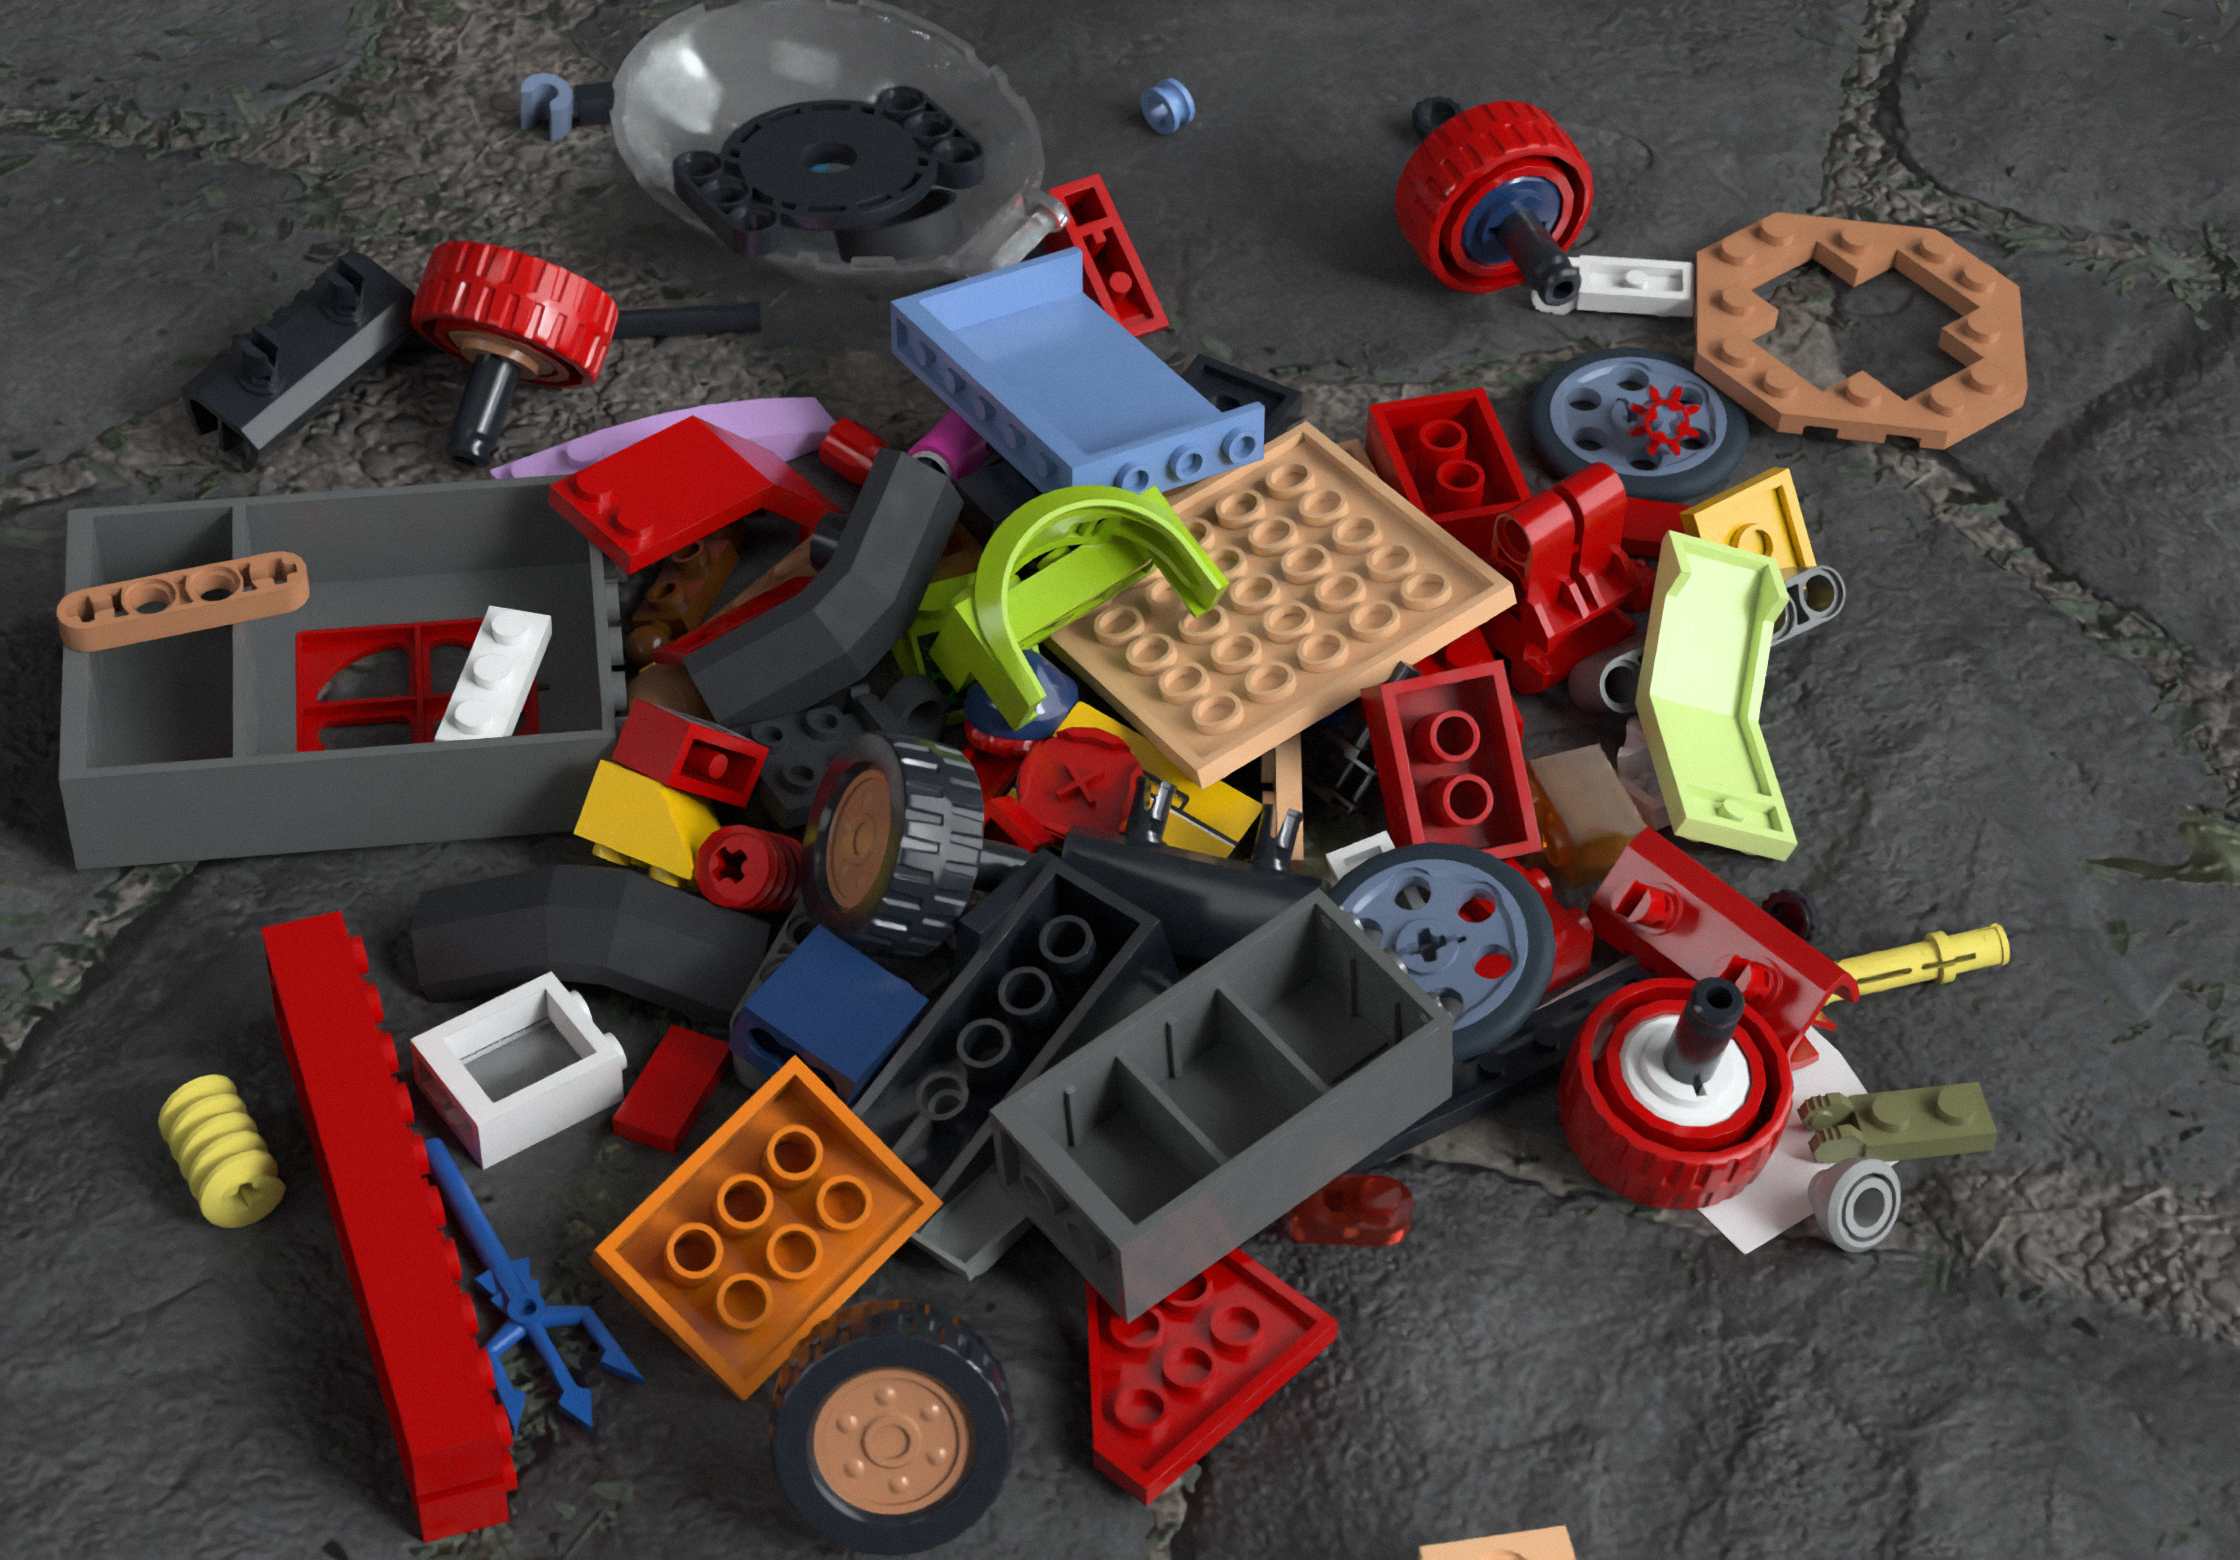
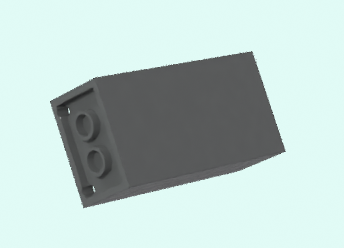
M1317 888L990 1109L999 1186L1128 1324L1452 1097V1064L1454 1063L1452 1055V1026L1454 1025V1018L1451 1011L1446 1010L1441 1004L1440 996L1432 991L1426 993L1409 977L1404 963L1393 950L1387 947L1381 949L1365 934L1360 920L1353 911L1347 913L1342 905L1337 906L1320 888Z

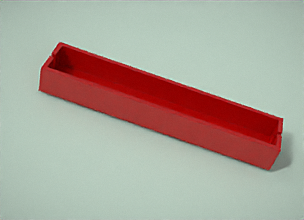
M341 910L261 928L266 965L270 977L269 984L275 1020L423 1542L427 1543L509 1522L506 1492L517 1490L518 1483L512 1456L508 1448L513 1446V1440L507 1413L503 1403L495 1404L491 1390L496 1389L487 1348H479L476 1338L473 1336L479 1334V1328L471 1295L469 1292L462 1293L458 1282L453 1283L454 1281L462 1280V1271L453 1238H445L442 1229L437 1230V1228L446 1226L445 1213L437 1185L430 1186L427 1177L421 1178L422 1175L430 1174L426 1147L422 1134H414L412 1127H406L405 1125L415 1122L412 1103L406 1082L398 1083L397 1077H391L390 1075L391 1073L399 1072V1064L391 1033H383L382 1028H376L375 1025L384 1022L376 983L368 984L367 979H361V975L369 974V965L361 934L348 936Z

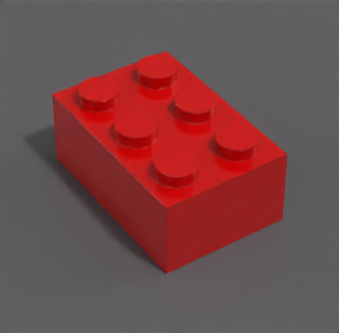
M1484 387L1368 405L1365 452L1379 479L1480 559L1491 555L1496 517L1531 498L1532 495Z
M1503 659L1360 689L1391 841L1395 848L1427 842L1461 844L1492 854L1500 860L1543 850Z

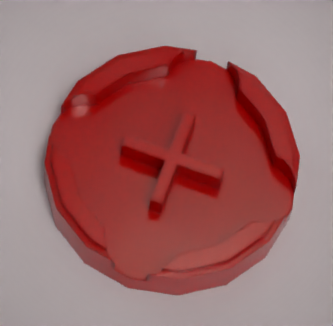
M1070 727L1057 731V737L1048 739L1043 744L1041 740L1029 749L1018 769L1017 801L1056 839L1053 843L1054 845L1063 848L1066 833L1073 825L1117 834L1119 831H1125L1136 788L1135 781L1138 776H1144L1139 760L1137 761V758L1130 752V747L1119 736L1096 727Z

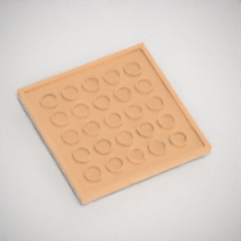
M1305 421L1265 444L1263 460L1208 477L1167 500L1194 539L1230 582V585L1211 611L1195 619L1157 568L1153 574L1043 640L1042 643L1203 790L1360 697V689L1383 684L1390 679L1400 661L1410 665L1417 663L1517 602L1513 584L1313 425Z

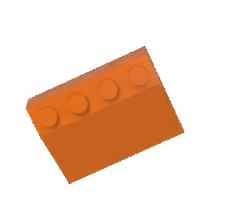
M794 1055L594 1249L590 1263L645 1318L744 1403L790 1357L791 1350L797 1342L805 1338L811 1332V1328L820 1321L828 1319L943 1205V1202Z

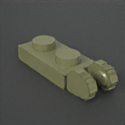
M1979 1082L1849 1095L1848 1098L1840 1092L1826 1093L1824 1096L1819 1094L1815 1097L1811 1096L1808 1100L1805 1099V1102L1797 1109L1804 1129H1809L1810 1132L1817 1130L1816 1134L1808 1141L1815 1162L1819 1161L1821 1164L1838 1163L1844 1159L1854 1157H1869L1884 1162L1992 1151L1994 1150L1998 1134Z

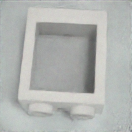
M552 971L410 1039L417 1086L483 1170L624 1100L622 1070L627 1068V1060L620 1043L612 1033L602 1034L593 1023L590 1010L583 997L575 990L568 992Z

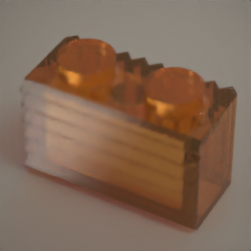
M1600 743L1527 760L1526 772L1537 823L1543 831V846L1548 861L1552 866L1562 865L1571 883L1576 887H1579L1583 882L1591 884L1595 879L1603 881L1628 844L1647 826V822H1643L1642 814L1638 813L1636 804H1633L1631 796L1627 795L1626 787H1622L1621 778H1617L1616 770L1612 769L1610 760L1607 761L1606 754L1602 752Z

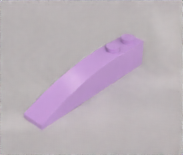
M815 397L763 398L708 404L652 415L593 432L489 470L490 480L574 474L692 415L767 448L786 462L819 450V445L824 441L830 426L835 424V421Z

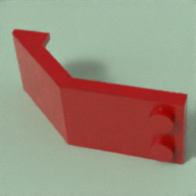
M694 415L551 484L548 504L628 575L761 507L801 524L798 545L814 533L818 522L826 513L832 511L847 515L773 451Z

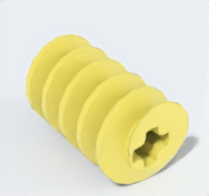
M216 1074L201 1076L185 1083L170 1095L161 1108L158 1125L160 1134L169 1144L170 1153L178 1162L182 1176L188 1181L192 1195L198 1200L203 1216L211 1224L223 1228H242L259 1221L272 1212L282 1200L286 1187L279 1178H276L278 1175L277 1162L268 1153L267 1143L258 1134L255 1121L247 1114V1106L238 1097L235 1084L226 1076Z

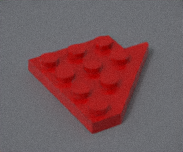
M1238 1248L1232 1250L1128 1324L1085 1279L1093 1466L1143 1505H1149L1331 1344L1337 1337L1338 1321Z

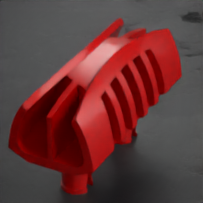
M1646 826L1625 848L1592 898L1586 913L1594 933L1622 954H1634L1640 959L1638 965L1647 973H1659L1664 978H1684L1694 981L1707 977H1721L1731 981L1740 989L1745 1003L1765 1020L1779 1038L1788 1057L1790 1071L1804 1068L1819 1060V1053L1805 1036L1811 1025L1835 1031L1838 1027L1821 1012L1830 996L1834 994L1851 1003L1860 1000L1858 984L1851 974L1649 826Z

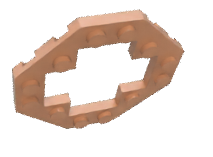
M1775 212L1697 251L1694 264V371L1777 432L1802 434L1803 428L1815 426L1837 429L1836 436L1839 439L1885 443L1886 434L1912 437L1919 442V447L1945 450L2023 407L2028 386L2019 286L1936 229ZM1811 259H1815L1853 287L1894 267L1963 316L1941 329L1938 347L1967 368L1906 401L1863 370L1824 391H1820L1752 341L1775 329L1779 311L1755 294L1752 289Z

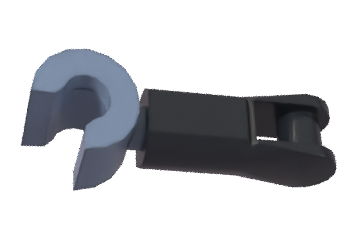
M537 73L527 77L521 85V131L533 129L537 122L549 119V136L552 142L563 138L572 129V118L575 117L579 127L628 121L662 122L673 116L676 106L674 99L669 95V81L661 74H650L626 81L575 85L574 95H572L571 87L561 77L550 73Z

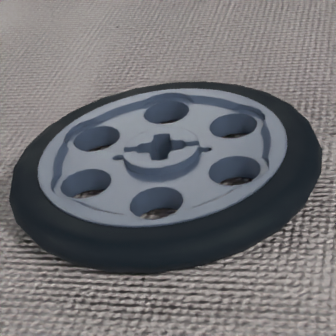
M1613 348L1597 350L1574 357L1554 368L1538 384L1527 405L1526 429L1532 447L1552 473L1563 480L1594 462H1603L1618 474L1623 483L1626 497L1676 503L1702 495L1721 484L1741 462L1748 446V422L1742 406L1696 373L1693 361L1655 349ZM1624 381H1633L1643 385L1645 388L1638 391H1629L1620 388L1617 384ZM1650 384L1658 389L1661 397L1666 398L1669 390L1674 385L1682 387V395L1679 400L1693 402L1701 408L1697 413L1689 416L1690 427L1695 428L1700 435L1699 437L1685 435L1679 441L1695 440L1702 443L1705 448L1689 450L1681 447V455L1675 456L1668 450L1667 444L1660 443L1657 452L1653 456L1646 454L1645 445L1649 438L1645 435L1631 437L1626 432L1632 426L1638 425V414L1631 412L1627 408L1628 403H1636L1642 406L1649 399L1646 393V386ZM1575 401H1587L1596 405L1597 408L1591 411H1581L1571 407L1569 404ZM1660 405L1656 408L1658 418L1650 422L1651 429L1661 430L1667 435L1671 432L1669 422L1676 419L1677 415L1676 412L1665 410ZM1591 440L1598 442L1603 448L1587 451L1579 448L1575 443ZM1635 460H1647L1658 467L1645 471L1638 470L1629 463Z
M1427 842L1400 846L1367 859L1345 874L1326 894L1337 906L1342 905L1347 913L1353 911L1363 928H1372L1379 931L1383 937L1378 946L1381 949L1387 947L1393 950L1404 963L1409 977L1426 993L1432 991L1440 996L1439 998L1450 997L1462 1003V1011L1454 1019V1025L1452 1026V1055L1454 1063H1459L1487 1052L1514 1034L1539 1006L1551 981L1556 944L1553 922L1540 894L1519 871L1492 854L1461 844ZM1409 886H1421L1431 893L1429 901L1424 906L1414 910L1400 908L1394 902L1397 894ZM1472 899H1486L1495 906L1493 914L1483 922H1467L1458 915L1459 909L1463 904ZM1432 943L1433 949L1437 951V959L1432 962H1424L1419 946ZM1490 954L1503 955L1512 962L1509 971L1496 979L1483 978L1474 971V968L1480 959Z

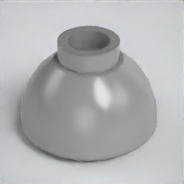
M1854 1157L1844 1159L1828 1169L1817 1172L1808 1186V1200L1813 1206V1212L1819 1228L1832 1243L1849 1252H1863L1877 1245L1891 1230L1900 1208L1901 1189L1899 1179L1890 1165L1874 1158Z

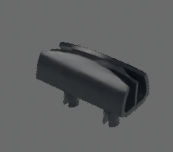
M350 250L344 256L338 257V260L330 267L327 265V269L315 278L316 283L307 291L302 289L294 295V301L286 308L281 306L273 312V318L265 325L252 326V335L248 339L241 335L240 341L230 347L231 352L222 360L218 358L180 388L186 411L198 436L218 430L219 447L223 452L244 441L248 443L250 447L249 458L242 466L245 474L252 471L418 333L413 328L410 318L416 295L368 256Z
M1144 776L1136 778V788L1125 831H1119L1117 834L1073 825L1066 833L1061 860L1065 864L1160 919L1173 958L1200 964L1208 963L1317 888H1320L1325 894L1332 889L1327 880L1295 874L1294 871L1289 869L1299 825L1303 819L1301 812L1289 808L1279 833L1275 837L1277 811L1273 804H1263L1251 859L1244 860V862L1168 846L1162 839L1177 786L1162 780L1149 809L1151 783Z

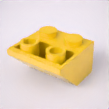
M600 760L573 834L595 842L591 853L598 857L624 866H629V863L649 869V877L674 887L685 889L686 886L700 890L695 879V859L701 844L711 833L721 829V826L708 797L665 785L623 764Z

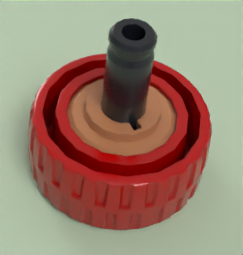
M448 241L436 246L429 257L418 285L411 310V324L416 332L436 347L473 365L451 428V442H447L444 449L446 455L454 461L475 468H485L490 464L492 457L489 454L498 441L518 380L560 389H582L591 386L598 379L617 323L618 309L614 300L598 286L583 277L548 261L522 252L472 241Z

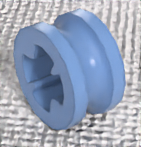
M1164 79L1156 87L1145 90L1141 95L1140 103L1145 119L1160 134H1171L1179 126L1190 123L1194 118L1195 108L1191 95L1184 85L1175 79Z

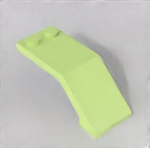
M1668 530L1661 544L1635 705L1674 835L1684 837L1693 842H1706L1739 850L1748 855H1760L1785 862L1798 843L1758 722L1774 623L1790 601L1776 558Z

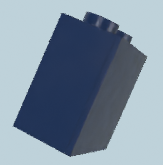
M818 924L743 1005L728 1049L770 1078L796 1055L851 1110L918 1027L929 999L917 992L906 980L894 976L859 950H856Z

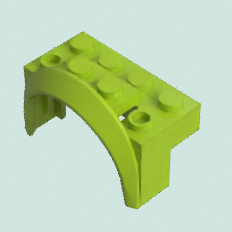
M1103 485L1065 487L1042 494L1028 501L1015 510L997 528L979 560L975 582L951 600L950 604L953 607L951 613L937 625L940 633L931 647L929 655L957 693L978 680L1008 724L1016 732L1037 717L1034 710L1047 696L1022 650H1029L1153 574L1157 568L1195 619H1198L1215 607L1230 585V582L1194 539L1155 485L1141 494ZM1070 545H1081L1073 551L1068 547ZM1054 550L1038 563L1037 568L1039 572L1024 581L1018 575H1014L1032 559Z

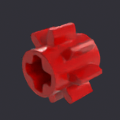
M1647 385L1646 393L1649 399L1642 406L1636 403H1628L1627 408L1631 412L1638 414V425L1632 426L1626 432L1631 437L1645 435L1649 438L1645 445L1646 454L1653 456L1657 452L1660 443L1667 444L1668 450L1673 455H1681V447L1678 441L1685 435L1690 437H1699L1700 435L1695 428L1690 427L1689 416L1697 413L1701 408L1698 404L1683 406L1678 402L1682 395V387L1674 385L1669 390L1667 398L1661 397L1654 385ZM1660 405L1665 410L1676 412L1677 415L1676 419L1669 422L1671 432L1667 435L1661 430L1651 429L1650 422L1658 418L1656 408Z

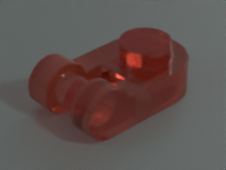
M1341 1174L1291 1210L1290 1233L1295 1240L1307 1244L1392 1245L1403 1240L1411 1230L1414 1213L1413 1196L1405 1184L1391 1177ZM1327 1207H1344V1212L1330 1211Z

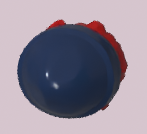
M1024 649L1022 652L1047 695L1034 710L1037 717L1014 732L978 680H976L968 688L964 702L965 707L963 708L966 738L972 747L1008 759L1012 755L1025 758L1029 749L1042 740L1043 744L1052 737L1070 711L1079 702L1076 683L1043 655L1033 650Z

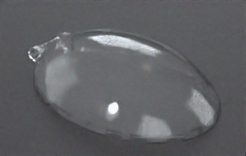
M738 0L737 4L706 12L703 3H700L670 17L643 37L624 59L612 84L615 98L613 110H609L617 148L630 173L652 198L722 249L754 265L803 281L862 290H907L938 285L955 279L961 281L1018 264L1049 232L1057 233L1061 231L1070 220L1068 210L1062 202L1040 190L1046 164L1039 124L1025 96L1019 98L1009 86L1007 74L997 65L991 68L986 66L976 58L972 45L937 24L890 4L876 0H859L857 5L831 0ZM894 86H911L923 91L978 140L984 148L985 176L980 184L963 190L949 189L937 185L932 187V189H947L956 193L964 224V233L944 247L896 261L894 256L852 257L849 264L840 259L834 231H808L788 226L783 227L781 244L775 252L761 257L741 256L731 251L674 192L672 164L677 156L694 150H707L720 154L723 143L732 132L755 116L777 107L804 101L837 99L875 104L876 96L882 90ZM831 164L823 173L843 171L850 166Z

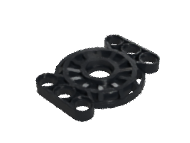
M894 86L882 90L876 96L875 104L856 100L827 99L804 101L774 108L751 118L735 129L723 143L720 154L707 150L685 152L673 160L672 171L676 196L731 251L745 257H761L775 252L780 247L784 226L808 231L856 229L884 221L907 211L924 199L934 185L949 189L963 190L972 188L984 180L985 160L982 144L927 94L911 86ZM830 163L850 166L843 171L834 173H820L808 169L812 166Z

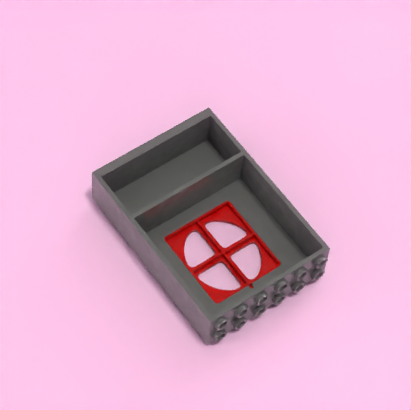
M572 474L67 510L65 596L81 589L278 551L294 553L303 559L307 566L310 596L306 603L299 609L285 614L95 652L75 651L63 643L59 784L76 870L574 831L600 760L619 763L611 759L620 738L622 726L628 716L615 717V710H627L625 671L612 672L611 666L624 665L621 626L608 627V622L620 621L618 583H605V579H617L616 563L548 504L550 485ZM277 581V582H274V583H275V584H282V583H285V582H284V581ZM251 586L244 587L245 592L252 591ZM214 589L205 592L200 598L206 601H219L230 596L232 592L225 589ZM148 602L142 604L136 611L143 614H154L164 610L168 605L163 602ZM489 605L550 615L552 635L520 713L526 718L525 725L516 736L434 742V725L437 721L443 719L454 692L434 693L432 691L431 651L433 648L448 644L472 649ZM123 611L115 612L116 617L123 616ZM93 619L82 620V622L93 621ZM393 648H401L408 653L409 693L407 696L328 702L318 701L319 693L335 675L354 662ZM404 722L411 727V744L328 750L318 738L319 732L328 727Z

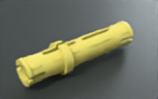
M1994 923L1988 927L1948 936L1943 931L1927 933L1924 941L1882 951H1873L1868 954L1833 962L1852 975L1858 984L1860 996L1932 979L1937 984L1949 983L1954 981L1958 973L1998 964L2000 966L2006 965L2010 959V948L2003 927L1998 925V923ZM1832 994L1825 1005L1844 999Z

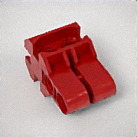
M1603 462L1590 464L1554 484L1548 490H1543L1496 517L1491 555L1482 560L1513 584L1517 603L1479 625V628L1494 660L1499 650L1512 661L1509 683L1523 695L1545 691L1569 677L1574 665L1582 659L1635 635L1636 623L1616 607L1625 602L1632 604L1639 602L1641 583L1627 553L1621 549L1626 510V492L1618 474Z

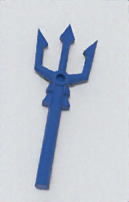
M439 1138L425 1141L430 1176L437 1185L438 1190L485 1271L474 1279L475 1289L490 1300L491 1311L506 1320L483 1347L487 1348L496 1385L494 1392L499 1404H504L514 1439L516 1438L526 1397L524 1391L512 1389L499 1356L518 1341L531 1342L561 1394L558 1402L559 1412L593 1435L591 1390L576 1386L546 1333L547 1328L582 1324L603 1353V1357L600 1360L601 1369L642 1386L646 1385V1382L590 1306L545 1305L544 1300L540 1297L538 1280L531 1281L529 1257L510 1260L443 1141Z

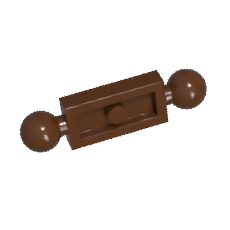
M742 518L671 554L630 621L634 630L625 641L624 655L632 669L639 672L640 669L654 663L652 651L670 643L672 639L679 638L699 627L740 558L736 550L741 546L745 538V524Z

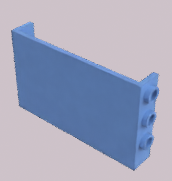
M1077 246L890 301L892 354L1043 494L1079 485L1111 486L1141 494L1155 485L1160 492H1164L1264 459L1265 407L1257 401L1223 413L1083 293L1082 250Z

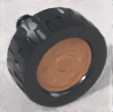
M885 730L864 732L850 740L835 756L825 772L812 802L805 828L801 855V889L805 911L813 929L818 924L822 925L862 954L899 960L917 959L934 951L948 937L960 919L972 889L991 893L998 887L1001 879L1011 867L1017 864L1023 866L1039 850L1029 852L1025 847L983 838L984 806L978 776L970 761L955 747L914 735Z
M880 1299L867 1301L857 1306H849L837 1311V1314L828 1319H823L812 1327L811 1332L805 1338L800 1339L793 1347L789 1361L782 1365L773 1393L769 1417V1444L773 1471L777 1482L783 1487L784 1497L791 1508L795 1509L802 1516V1520L809 1527L840 1546L866 1554L901 1556L904 1554L921 1553L949 1543L984 1517V1512L995 1503L1000 1495L1003 1480L1008 1477L1012 1463L1015 1437L1014 1411L1004 1369L1000 1361L993 1356L991 1346L982 1336L977 1335L971 1330L970 1325L962 1319L944 1312L941 1308L903 1299Z

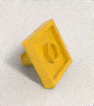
M1773 467L1680 513L1686 535L1776 558L1779 569L1795 566H1816L1789 468Z

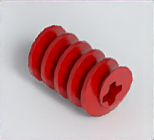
M745 825L725 826L711 833L701 844L695 859V879L700 892L714 904L762 915L782 914L785 911L793 910L802 894L801 855L803 845L798 840L788 836Z

